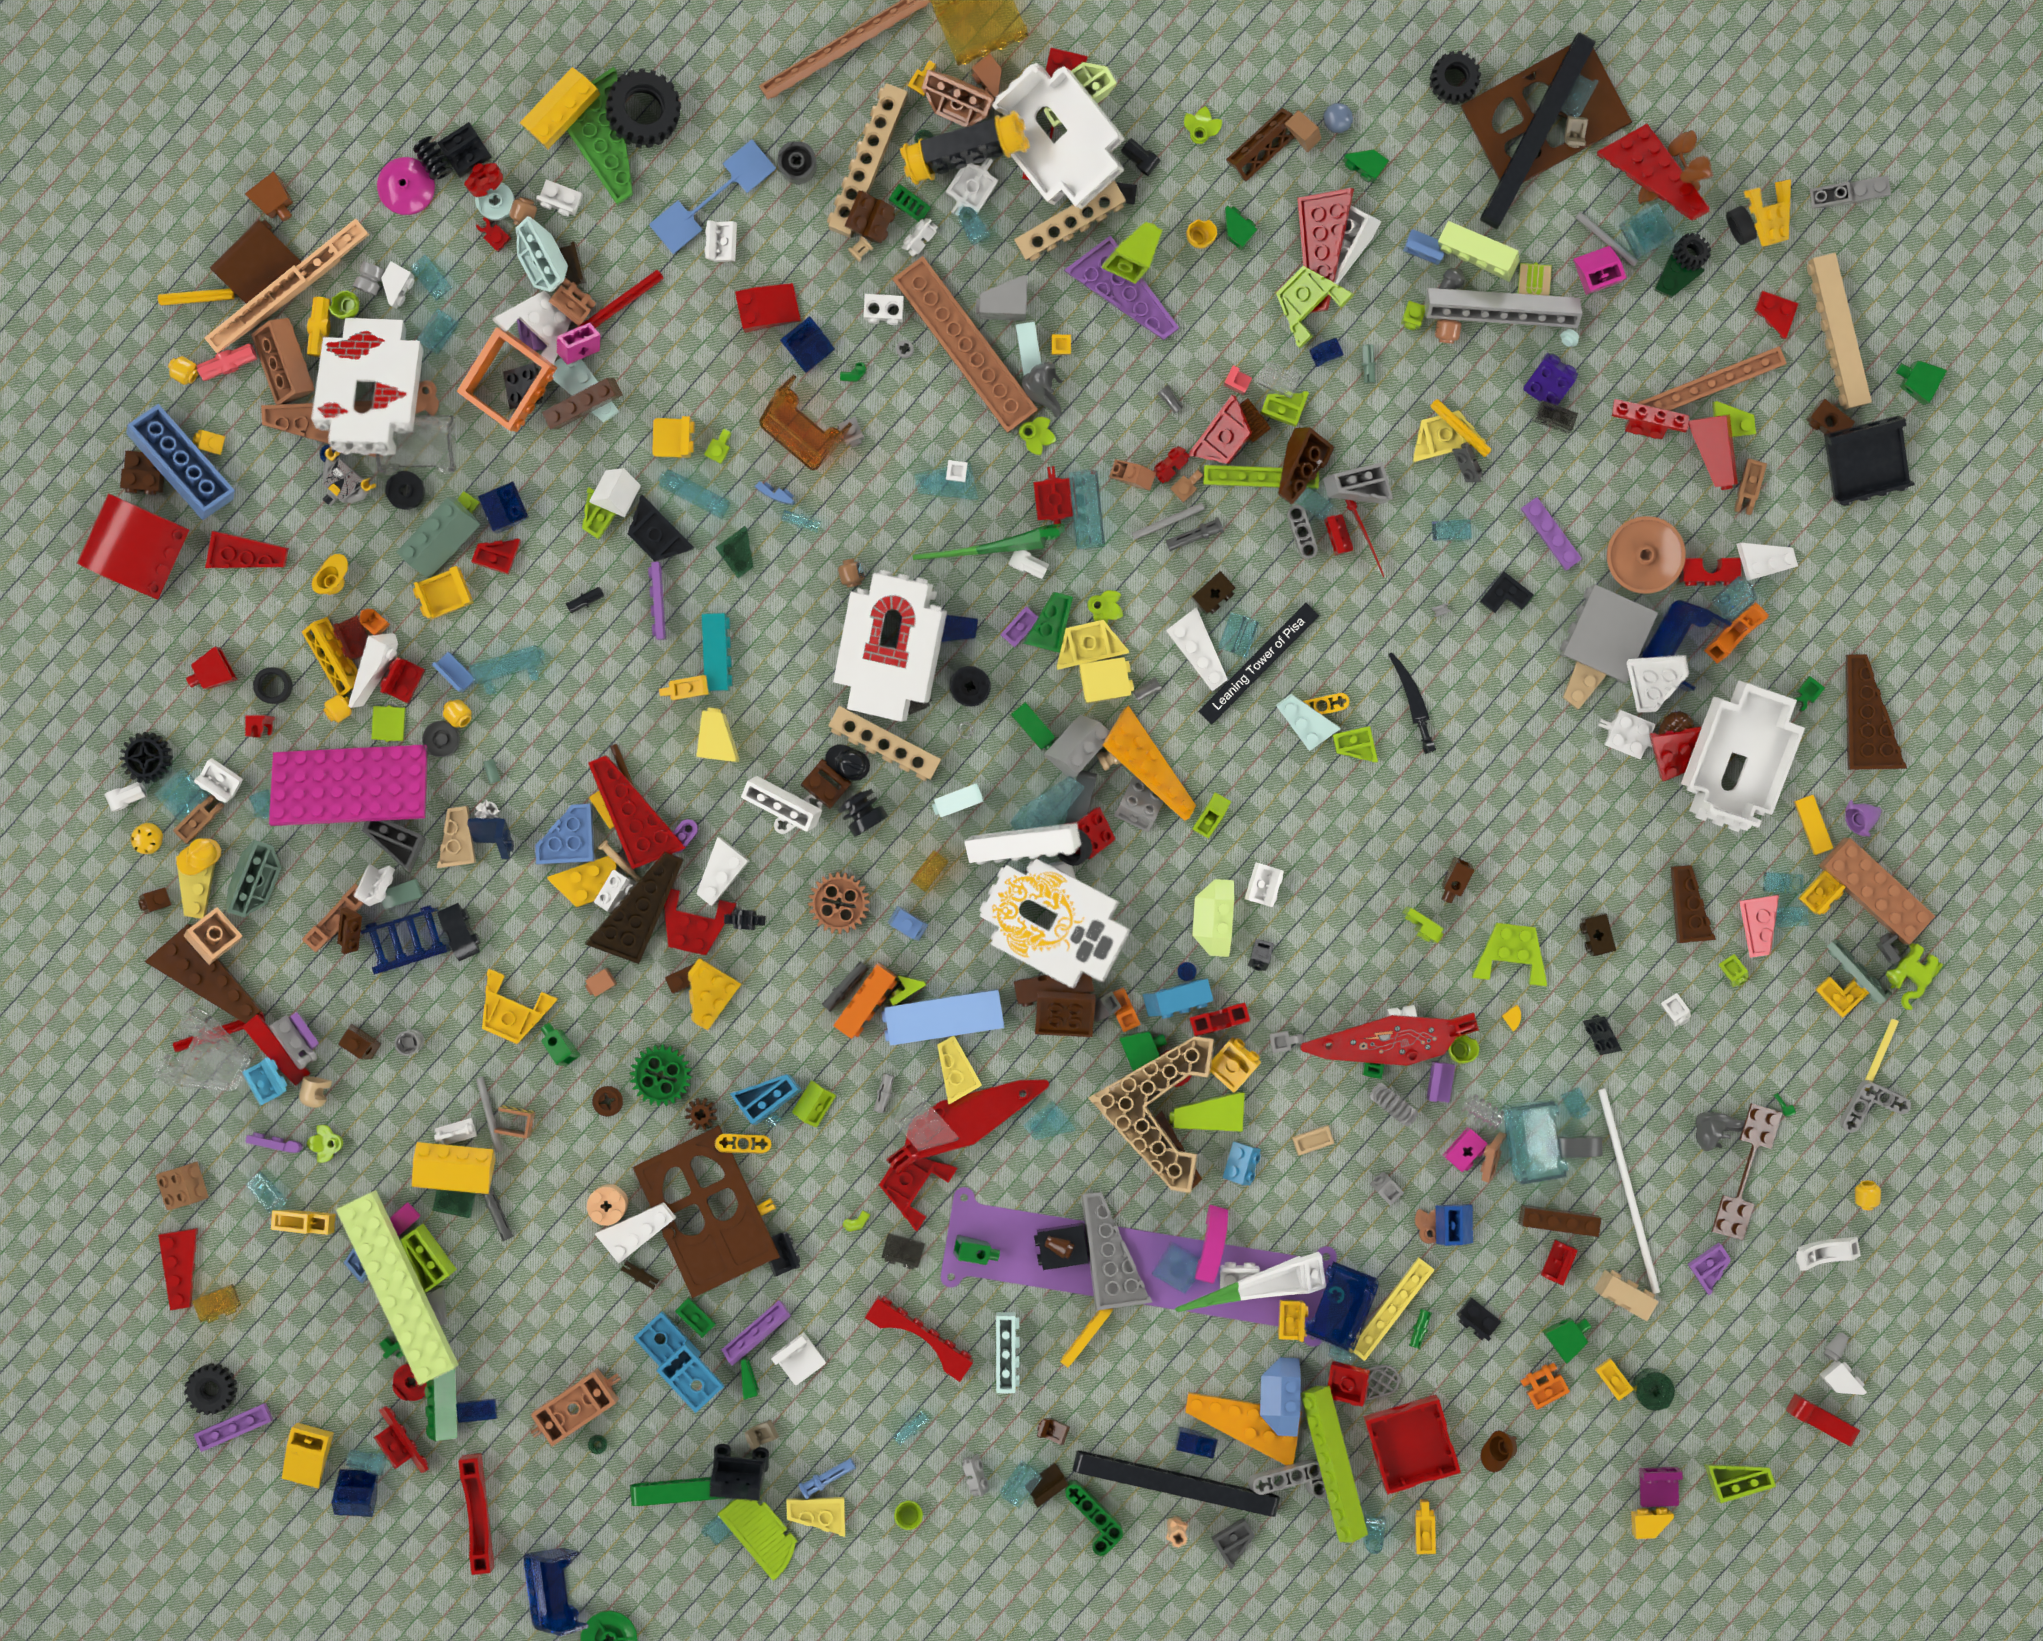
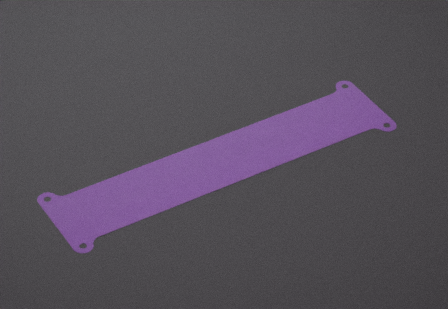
M961 1187L956 1190L953 1197L941 1281L947 1287H955L964 1277L972 1276L1094 1296L1090 1263L1043 1270L1042 1265H1038L1037 1254H1040V1247L1035 1246L1034 1235H1038V1229L1083 1223L1088 1255L1085 1223L1080 1220L982 1205L975 1200L971 1189ZM966 1194L968 1196L967 1201H961L960 1196ZM1118 1227L1120 1236L1134 1261L1139 1277L1145 1285V1290L1152 1300V1303L1144 1305L1175 1309L1220 1289V1266L1213 1284L1195 1279L1198 1260L1201 1259L1203 1240ZM957 1235L987 1241L991 1248L1000 1250L998 1261L988 1260L987 1265L957 1260L953 1254ZM1225 1244L1220 1265H1225V1262H1235L1236 1265L1244 1266V1263L1251 1262L1255 1263V1266H1259L1260 1272L1297 1256ZM1328 1246L1321 1247L1317 1251L1322 1255L1326 1288L1309 1294L1264 1297L1187 1310V1312L1279 1326L1280 1300H1303L1306 1306H1308V1317L1305 1318L1308 1332L1307 1337H1304V1342L1309 1346H1318L1324 1339L1330 1303L1326 1296V1291L1333 1284L1337 1254L1333 1248ZM1324 1253H1328L1330 1255L1329 1260L1326 1261L1323 1259ZM949 1273L955 1275L954 1280H948L947 1276ZM1312 1332H1315L1317 1334V1338L1315 1340L1310 1339V1334Z

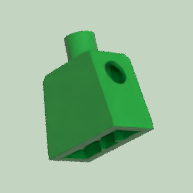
M1917 360L1910 367L1901 363L1895 373L1904 378L1900 385L1901 389L1922 405H1926L1931 402L1947 370Z
M547 1023L541 1028L545 1035L541 1042L556 1065L566 1067L581 1056L563 1030L554 1029L551 1023Z
M1149 1030L1119 1037L1133 1071L1160 1057L1157 1048L1167 1044L1163 1034L1152 1038Z
M957 1235L953 1254L959 1261L987 1265L988 1260L998 1261L1000 1250L991 1248L987 1241Z
M1569 1317L1542 1330V1332L1562 1360L1568 1364L1588 1344V1340L1583 1334L1592 1327L1585 1318L1575 1324Z

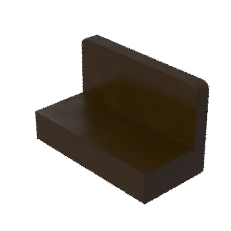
M575 241L571 242L569 246L559 248L568 264L565 278L577 285L586 283L578 245Z
M1053 1463L1025 1484V1488L1033 1497V1502L1038 1508L1066 1488L1069 1483L1057 1464Z

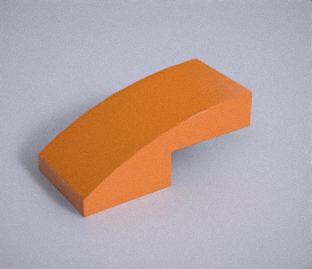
M1124 987L1114 991L1113 994L1121 1005V1008L1114 1013L1123 1032L1141 1025Z

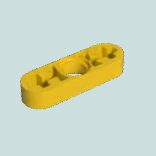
M1338 693L1303 702L1311 706L1309 702H1313V709L1323 715L1346 709L1349 705V698L1344 693ZM1338 696L1341 699H1345V703L1342 704L1343 707H1340L1339 704L1332 705L1334 709L1330 710L1331 704L1328 698H1332L1331 702L1337 701ZM1320 700L1325 701L1327 704L1326 710L1322 712L1316 708V704Z
M722 1134L716 1138L715 1147L720 1152L763 1154L770 1150L771 1140L764 1135ZM723 1138H725L726 1142H732L733 1138H735V1149H732L733 1145H726L725 1148H723V1145L719 1144V1142L722 1141ZM743 1138L748 1141L746 1149H741L738 1146L739 1139ZM752 1139H754L753 1143H759L763 1140V1143H766L767 1146L763 1150L761 1146H753L754 1150H751Z

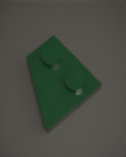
M1671 254L1654 291L1672 298L1702 274L1705 269L1700 268L1695 271L1690 269L1688 271L1686 266L1681 268L1682 264L1679 263L1677 265L1676 261L1678 259H1674L1673 254Z

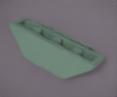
M253 840L241 853L227 889L226 912L245 918L268 903L281 870L279 860L272 845Z

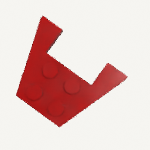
M671 888L664 905L668 947L706 956L725 925L724 914H731L737 903L719 900L715 919L678 911L677 906L681 890Z
M923 1158L916 1160L899 1174L890 1166L879 1186L912 1225L914 1230L918 1231L927 1216L912 1207V1201L931 1173L949 1183L958 1167Z

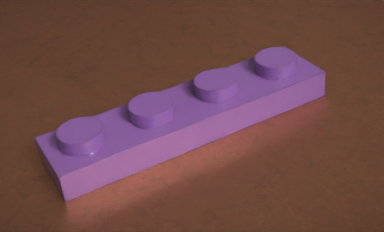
M1538 497L1521 508V511L1565 571L1582 559Z
M651 562V567H648L649 579L652 578L653 586H650V597L654 600V605H651V616L655 617V624H652V634L656 636L657 640H666L662 568L660 562Z
M778 1300L721 1349L732 1366L791 1316L783 1302Z
M265 1402L193 1435L200 1451L203 1452L273 1421V1418Z

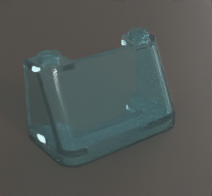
M1554 1100L1503 1105V1116L1513 1177L1521 1185L1567 1177L1568 1163L1566 1160L1563 1161V1158L1560 1156L1555 1125L1556 1115H1559V1107Z

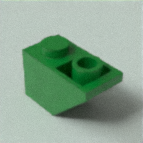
M1372 149L1347 153L1343 162L1346 168L1361 174L1360 177L1364 181L1374 183L1389 160Z
M1227 205L1224 210L1226 238L1242 251L1256 234V224L1248 218L1245 220L1241 216V212L1234 206L1229 207Z

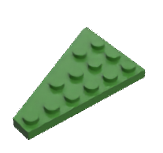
M612 67L591 82L599 90L600 96L567 129V132L615 203L619 205L633 195L627 144L624 138L619 139L616 136V131L611 130L609 127L610 122L606 119L607 97L613 83L618 81L617 71Z

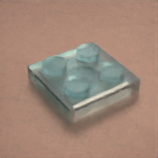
M184 768L180 769L154 794L180 822L198 804H201L210 796L194 782L195 779Z

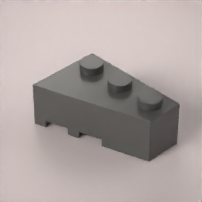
M388 820L366 821L362 829L370 839L405 870L411 873L426 841L423 835Z

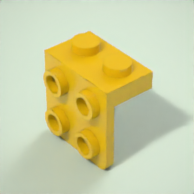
M682 416V419H654L652 454L655 457L691 458V453H694L692 433L695 432V422H692L690 416Z

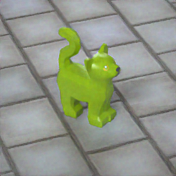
M1911 943L1908 946L1910 952L1899 961L1895 969H1888L1885 973L1888 982L1891 984V989L1895 987L1900 989L1905 977H1908L1917 986L1916 991H1908L1901 998V1004L1906 1010L1913 1009L1909 999L1920 998L1924 994L1926 987L1932 982V978L1938 974L1943 966L1942 963L1938 962L1939 959L1931 954L1927 957V963L1925 965L1921 964L1919 959L1923 954L1924 948L1917 943Z

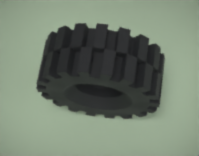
M214 1363L207 1366L204 1365L188 1377L189 1381L185 1383L187 1389L184 1390V1395L188 1394L186 1401L192 1403L190 1405L192 1409L197 1408V1413L204 1412L203 1415L216 1414L228 1407L236 1396L234 1394L237 1392V1388H235L237 1381H233L232 1377H234V1374H229L227 1367L223 1369L221 1368L222 1365L217 1364L214 1366ZM207 1382H215L219 1390L215 1396L206 1394L204 1387Z

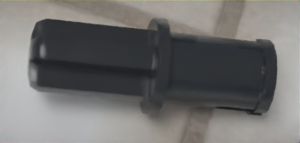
M597 587L585 594L581 593V596L567 602L566 606L570 613L573 614L575 611L585 606L589 607V604L604 597V593L600 587Z

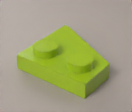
M1303 391L1302 393L1294 394L1289 392L1281 395L1267 394L1260 414L1296 427L1309 392Z
M1718 401L1712 402L1714 417L1730 414L1732 437L1756 434L1753 414Z
M588 487L582 529L600 540L616 516V513L590 503L594 490Z

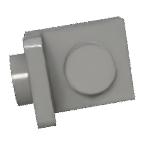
M856 417L838 424L847 446L855 447L862 443L861 440H864V436Z
M1384 1171L1377 1175L1370 1183L1390 1206L1404 1194Z

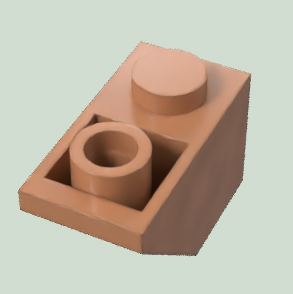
M988 54L972 67L973 74L971 76L976 84H981L984 90L994 98L993 101H995L1000 91L1002 68L992 55Z
M1115 459L1109 477L1130 486L1150 491L1156 472L1139 464Z

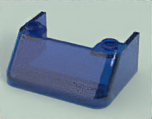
M1683 600L1674 601L1669 606L1641 658L1674 656L1692 624L1697 627H1706L1712 622L1723 629L1730 627L1732 623L1706 608ZM1682 681L1677 686L1686 692L1694 691L1696 688L1686 681Z
M558 1548L531 1552L524 1555L531 1620L536 1630L565 1636L589 1628L587 1623L578 1621L579 1612L573 1605L568 1604L563 1568L569 1566L571 1557L579 1555L578 1551Z

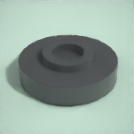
M436 721L428 725L424 730L422 736L423 746L427 745L426 751L435 757H448L458 749L460 734L457 728L452 727L449 722Z

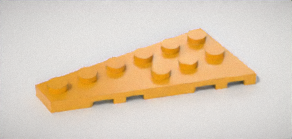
M1128 705L1123 709L1102 746L1186 821L1192 815L1196 804Z
M1188 1392L1185 1413L1286 1466L1294 1464L1298 1436H1278L1260 1416V1404ZM1300 1411L1299 1427H1300V1421H1301L1302 1411Z

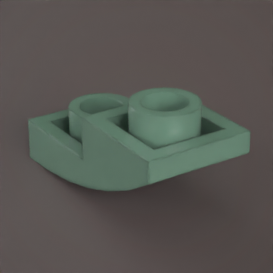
M417 878L388 887L382 905L385 910L422 897L423 894Z

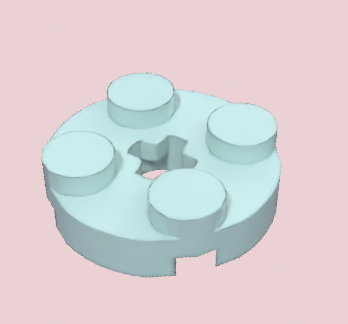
M502 182L494 191L492 188L486 191L487 195L475 197L476 207L480 213L489 220L494 221L509 217L512 203L515 200L510 188ZM497 196L500 202L494 206L493 203H490V200Z

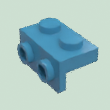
M1233 1141L1223 1178L1241 1185L1250 1186L1255 1178V1168L1260 1161L1261 1149Z

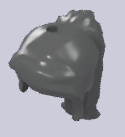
M1045 362L1034 366L1030 373L1024 375L1022 386L1032 401L1049 408L1054 417L1057 418L1062 416L1061 407L1052 394L1054 393V389H1051L1052 380L1055 378L1058 383L1063 381L1056 375L1055 365L1051 362Z
M1716 1112L1700 1113L1696 1117L1695 1122L1697 1128L1696 1140L1704 1151H1710L1714 1147L1722 1148L1718 1141L1725 1138L1731 1139L1729 1134L1724 1135L1722 1132H1741L1745 1120H1737L1726 1114Z

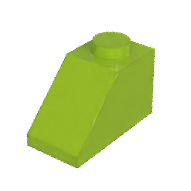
M1214 792L1192 829L1209 839L1224 817L1231 801Z

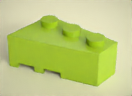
M424 1223L401 1239L403 1248L425 1293L457 1270Z
M1704 1464L1716 1502L1718 1503L1728 1502L1776 1487L1771 1470L1766 1466Z

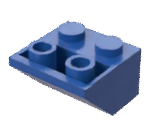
M1473 1204L1435 1205L1436 1244L1448 1246L1473 1243Z

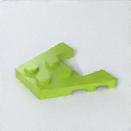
M1302 266L1276 293L1284 315L1290 324V330L1296 339V345L1299 348H1302L1313 337L1301 321L1328 294L1340 307H1343L1354 296L1352 292L1305 266Z
M1496 923L1482 956L1478 960L1475 971L1472 973V978L1490 980L1492 960L1531 964L1529 984L1547 987L1536 927Z

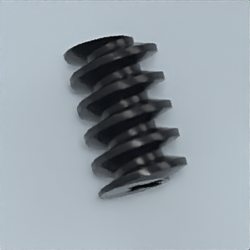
M428 136L418 141L414 145L413 151L417 153L422 166H425V171L429 173V178L439 180L449 175L453 169L445 168L449 162H442L445 156L437 155L441 149H434L437 142H430L433 136Z

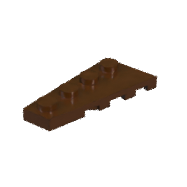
M1692 865L1671 867L1677 943L1716 940L1714 933L1711 931L1709 917H1707L1704 909V901L1701 899L1698 891L1699 886Z

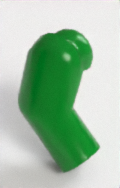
M858 362L851 372L841 371L840 381H859L866 373L865 364Z

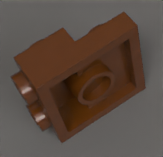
M859 190L845 227L871 242L882 243L888 236L887 228L889 223L895 218V207Z
M125 450L124 469H121L120 488L125 489V493L137 494V491H144L146 495H156V492L163 493L164 476L144 453Z

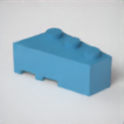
M1199 979L1172 988L1161 989L1158 992L1142 994L1148 1017L1162 1016V1019L1172 1017L1173 1013L1177 1011L1180 1014L1190 1012V1008L1194 1006L1197 1009L1207 1007L1208 1002L1214 1001L1208 979Z
M786 1074L730 1093V1095L750 1123L757 1125L802 1090L793 1077Z

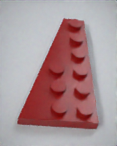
M1702 727L1688 728L1681 732L1665 731V734H1649L1659 775L1663 782L1685 773Z
M607 755L588 762L632 869L659 859L664 852L673 854L686 848Z

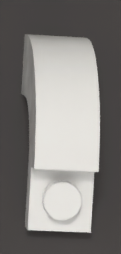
M1858 1238L1829 1239L1798 1247L1796 1261L1800 1271L1809 1270L1816 1265L1827 1262L1853 1261L1861 1256Z

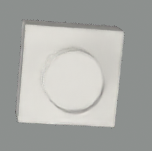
M948 460L946 480L965 483L968 463Z

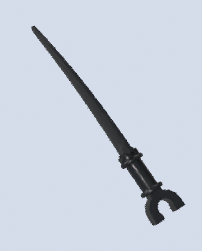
M1389 653V658L1404 687L1413 724L1418 723L1417 727H1419L1424 754L1431 753L1436 750V747L1431 740L1432 737L1429 736L1428 723L1425 722L1430 720L1423 698L1414 680L1400 660L1393 653Z

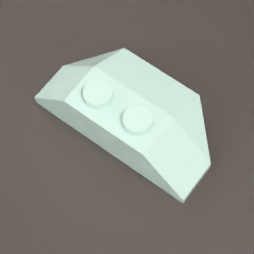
M527 216L516 227L517 256L533 287L552 292L564 281L568 264L552 234L534 219Z

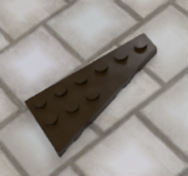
M664 852L588 938L585 945L639 964L683 863V858Z

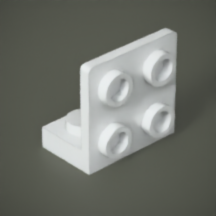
M804 1332L773 1354L771 1358L775 1365L780 1364L794 1385H798L826 1363Z

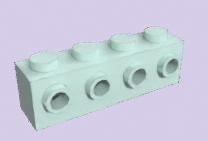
M996 1312V1393H1016V1387H1019V1375H1016V1368H1019V1356H1016V1348H1019V1337H1016V1329H1019V1318H1015V1312Z

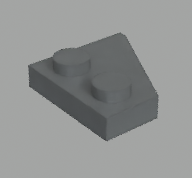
M1242 1518L1211 1538L1229 1568L1232 1569L1239 1555L1242 1556L1247 1544L1252 1541L1255 1535L1245 1518Z

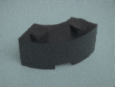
M456 903L437 912L443 932L445 931L448 935L449 945L458 961L480 953L478 944H481L477 933L474 934L468 921L470 916L466 908L462 909L460 904Z

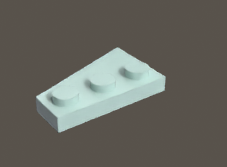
M1290 694L1276 704L1309 751L1341 729L1293 694Z

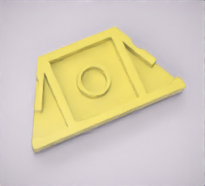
M1459 410L1453 412L1465 425H1467L1480 439H1482L1486 443L1485 439L1482 438L1475 431V428L1471 425V423L1467 422L1464 415ZM1440 416L1421 420L1413 463L1452 453V449L1462 448L1461 445L1467 441Z
M1104 620L1066 628L1058 658L1057 670L1127 654L1129 650Z

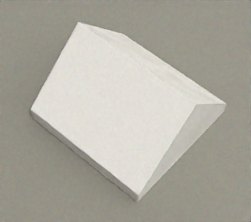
M624 468L606 470L590 499V503L625 517L641 485Z

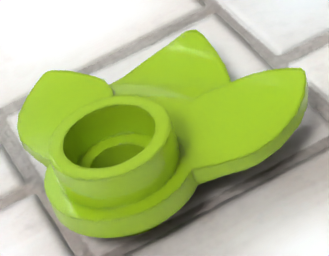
M1204 106L1198 110L1195 116L1186 113L1184 126L1190 132V138L1194 143L1203 144L1209 137L1219 133L1222 119L1212 120L1209 109ZM1201 132L1203 137L1198 138L1196 133Z
M1037 417L1032 422L1023 423L1019 428V435L1026 441V448L1035 455L1042 454V446L1053 444L1056 441L1055 435L1047 429L1050 419L1046 417ZM1031 429L1032 434L1026 435L1025 430Z
M1106 590L1101 595L1090 597L1087 607L1093 613V620H1104L1108 624V619L1117 620L1123 617L1122 609L1116 604L1121 594L1114 590ZM1095 602H1100L1099 608L1094 607Z
M317 1125V1135L310 1137L306 1144L310 1150L317 1152V1162L324 1163L330 1161L334 1153L341 1150L343 1139L341 1136L333 1134L329 1126Z

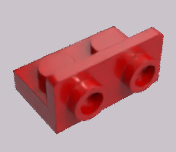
M1343 515L1326 517L1324 522L1335 556L1353 551V545Z

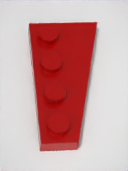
M214 530L211 532L205 568L285 567L289 548Z
M198 1228L158 1235L170 1310L191 1307Z

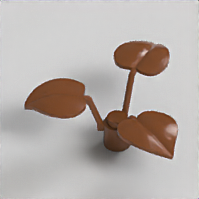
M1689 130L1677 136L1670 143L1668 152L1672 157L1679 155L1685 168L1680 175V179L1685 183L1691 182L1696 190L1699 191L1701 185L1698 181L1713 177L1711 162L1706 156L1693 159L1687 166L1683 155L1684 153L1691 152L1697 143L1696 133L1693 130ZM1641 187L1638 202L1642 204L1658 198V195L1654 192H1649Z

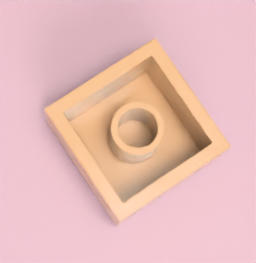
M216 907L190 927L184 934V937L210 965L241 940L242 934Z

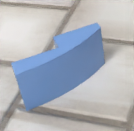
M759 481L755 485V488L762 494L777 502L787 505L795 503L792 499L794 495L786 488L783 491L778 488L773 493L774 488L767 482L763 484Z

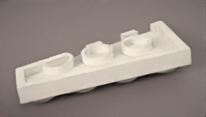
M1196 607L1168 628L1166 632L1210 690L1214 691L1228 679Z
M663 1202L638 1215L596 1232L595 1235L615 1260L620 1263L673 1221L676 1216Z

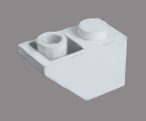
M391 261L381 279L389 305L397 309L398 306L403 304L407 289L412 288L415 276Z
M1834 1361L1819 1374L1836 1393L1859 1395L1867 1393L1863 1389L1864 1383L1857 1376L1855 1378L1850 1373L1852 1369L1845 1362Z

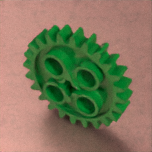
M655 1044L653 1051L650 1047H647V1054L641 1051L640 1055L642 1058H634L637 1064H632L631 1067L635 1071L629 1074L635 1076V1078L630 1080V1082L636 1083V1086L632 1088L633 1090L639 1089L637 1097L642 1094L644 1095L643 1102L650 1099V1105H652L654 1101H657V1106L659 1107L663 1101L665 1106H668L669 1100L674 1104L676 1103L675 1097L678 1099L683 1098L680 1092H688L684 1087L691 1086L687 1079H691L693 1076L688 1075L687 1072L691 1071L692 1068H686L690 1061L682 1060L685 1054L679 1056L680 1049L673 1052L672 1045L665 1049V1044H662L659 1049L657 1044ZM652 1058L659 1060L660 1066L658 1068L651 1066L650 1061ZM670 1064L678 1067L677 1074L669 1072ZM647 1068L656 1073H659L662 1070L664 1076L676 1078L677 1082H674L666 1077H663L660 1080L659 1075L648 1073L645 1071V1069ZM646 1076L652 1077L654 1081L652 1086L645 1084L644 1078ZM663 1083H670L672 1087L671 1092L663 1090Z

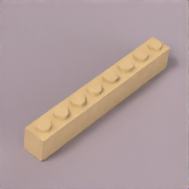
M1836 253L1812 258L1808 261L1807 272L1813 281L1811 285L1812 292L1816 294V309L1822 318L1820 324L1822 331L1826 335V349L1830 351L1831 355L1829 361L1831 368L1835 372L1834 383L1840 392L1839 403L1843 406L1844 410L1867 405L1872 401Z

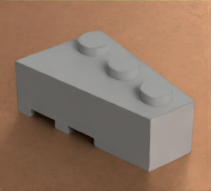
M1383 462L1336 473L1323 479L1328 498L1379 504L1393 499Z

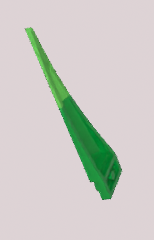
M1064 523L1044 525L1022 534L982 545L950 551L912 555L913 560L1043 549L1045 548L1046 540L1057 539L1065 531Z

